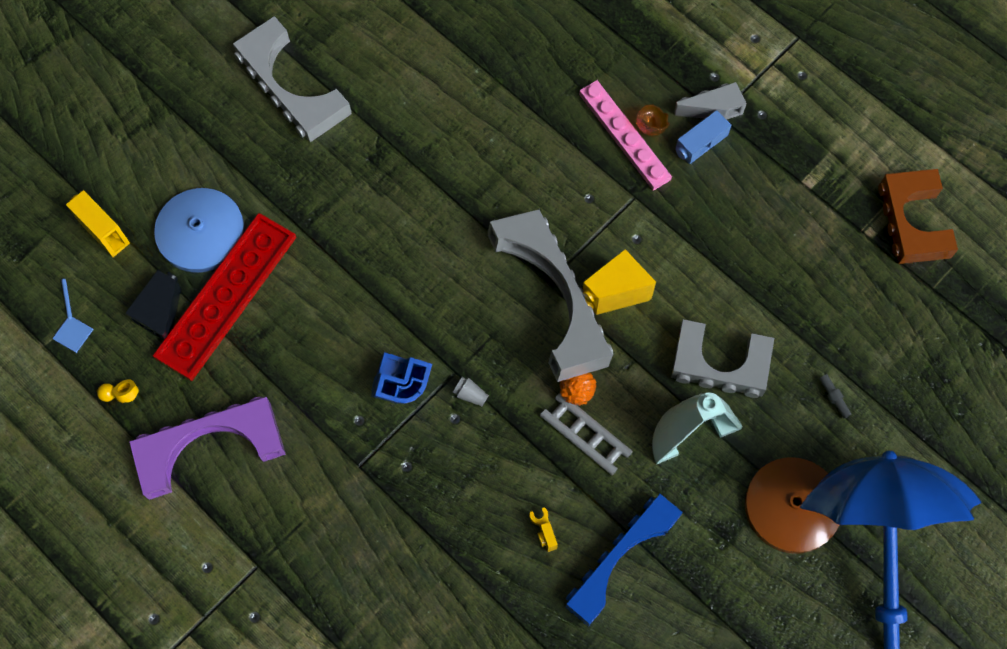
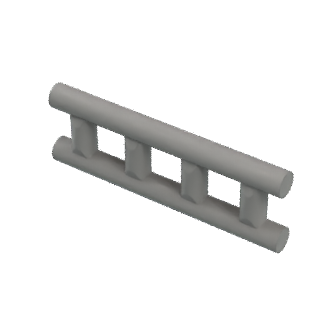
M559 393L555 398L560 403L552 413L545 409L540 416L609 474L614 475L618 470L613 465L616 459L621 454L628 458L633 451L580 407L566 402ZM567 409L578 418L570 428L559 420ZM585 424L596 432L588 443L577 435ZM603 439L614 447L606 458L595 450Z

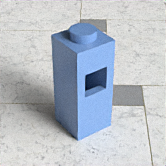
M716 110L677 140L675 149L677 155L682 160H686L691 164L727 137L731 124Z

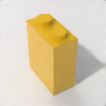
M84 190L74 195L70 202L66 204L78 222L112 257L116 256L130 244L119 226Z

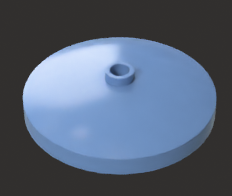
M196 188L176 195L165 204L157 217L154 235L158 249L170 264L187 272L199 273L211 271L220 266L245 232V225L238 206L229 196L214 189Z

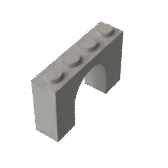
M683 319L671 378L684 384L690 382L698 383L703 388H722V391L727 393L741 392L751 398L763 396L767 388L774 338L751 334L747 342L744 364L735 371L720 372L710 367L702 355V342L706 324Z

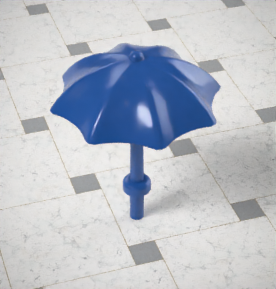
M888 450L880 456L855 459L835 468L806 497L800 508L823 514L839 525L883 526V604L876 607L875 619L883 623L884 649H900L899 624L907 621V609L899 605L897 528L917 530L939 523L972 521L974 517L970 511L974 506L980 504L981 501L963 481L950 472L911 457L897 456L894 451Z

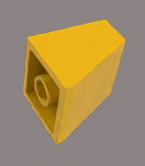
M625 249L583 283V294L588 306H591L593 312L598 315L649 301L652 299L656 281Z

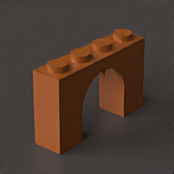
M938 169L885 174L881 183H879V194L883 196L884 200L883 212L889 221L888 233L889 236H892L894 243L892 247L893 255L897 257L898 264L950 259L958 251L953 229L931 232L921 231L910 225L904 216L903 207L907 202L937 198L943 189Z

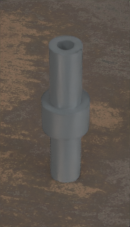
M828 374L819 378L828 392V399L832 404L836 405L842 417L845 419L852 415L843 400V394L840 389H836Z

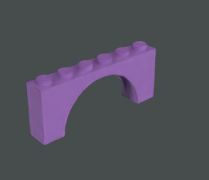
M255 397L249 403L243 405L234 404L225 411L219 413L216 411L209 412L203 418L197 420L188 419L183 421L182 425L164 427L158 433L152 435L142 434L137 436L136 440L130 441L142 493L149 500L172 492L171 473L178 455L194 439L208 433L231 432L246 438L255 446L263 462L286 455L272 406L267 397Z

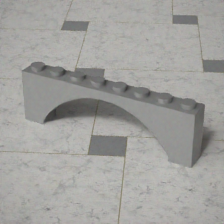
M535 210L491 221L488 237L495 252L502 251L513 254L536 265L556 283L564 296L569 313L568 332L560 346L551 351L548 361L557 382L609 367L613 357V349L606 342L603 329L594 318L592 307L586 303L583 289L578 287L573 270L569 269L566 263V256L564 252L560 251L557 238L551 233L546 217L542 216L540 210Z

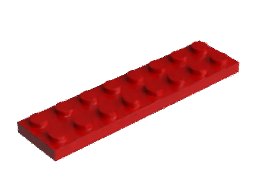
M258 213L154 353L153 357L192 382L297 238L296 234Z

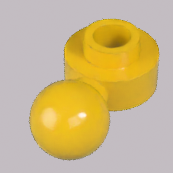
M127 379L119 382L115 387L108 383L102 384L97 390V396L104 402L112 401L116 397L119 402L125 403L133 401L139 389L133 380Z

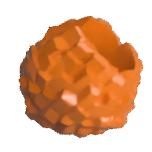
M591 373L560 381V394L566 402L581 406L582 404H587L594 396L597 382Z

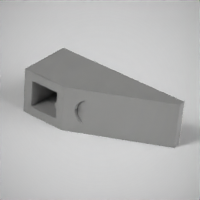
M736 82L732 84L726 83L717 89L705 90L696 96L680 99L676 102L674 114L675 116L706 119L717 110L727 120L742 115L747 103Z

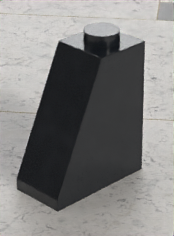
M157 270L125 314L132 322L164 341L174 326L181 287L177 282L178 278L170 272L164 274Z

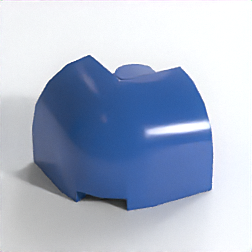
M384 352L377 375L374 377L371 396L398 404L415 401L423 394L426 388L432 364L411 357L405 359Z

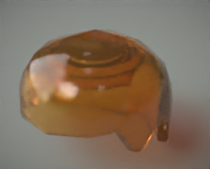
M645 105L637 113V126L642 133L648 136H659L670 125L668 114L663 113L655 105Z

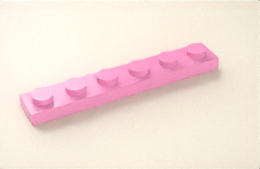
M598 80L581 89L579 92L581 98L650 188L654 191L669 182L672 178L670 173Z

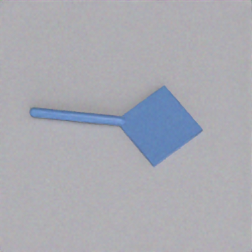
M62 279L67 319L52 339L77 353L93 331V328L72 317L66 279Z

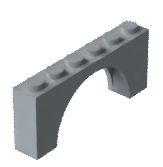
M274 16L233 43L236 51L234 56L240 64L244 63L247 66L246 70L252 78L256 77L258 79V85L264 93L268 92L271 95L270 99L277 108L281 107L283 109L282 113L289 123L293 121L298 134L302 138L305 136L309 142H312L351 115L350 104L337 89L320 96L304 97L292 94L276 83L272 74L273 64L278 53L290 40L287 30Z

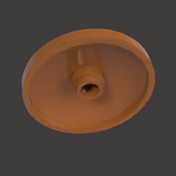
M781 458L762 467L751 480L745 496L747 519L756 535L770 547L792 554L810 552L824 545L835 534L839 524L834 523L832 519L823 514L801 509L800 506L828 473L817 464L801 458ZM793 501H798L799 505H794Z

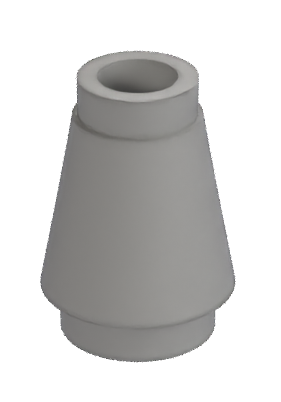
M463 376L453 393L458 395L457 398L481 407L489 396L469 377L466 379Z

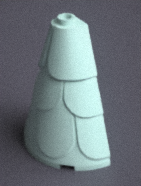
M701 393L688 398L670 408L658 422L652 440L655 462L659 464L678 456L679 452L676 447L703 422L709 419L712 420L720 438L741 430L743 426L729 405L716 394Z

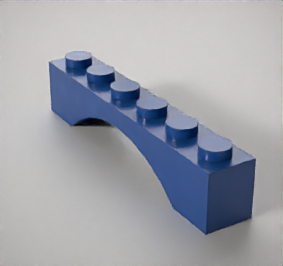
M661 494L656 499L651 497L643 507L646 511L642 516L636 515L628 524L631 529L625 535L622 532L612 543L615 545L614 549L610 553L605 551L597 561L600 564L595 571L590 569L582 578L584 582L579 590L574 588L566 597V600L569 601L566 608L586 626L589 627L605 607L608 579L619 559L640 542L666 535L683 512Z

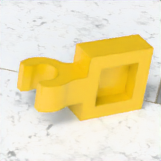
M544 507L542 508L543 517L541 519L535 518L532 511L530 512V520L533 524L540 527L541 532L537 533L542 547L546 546L547 551L550 552L556 550L558 544L548 520V511Z

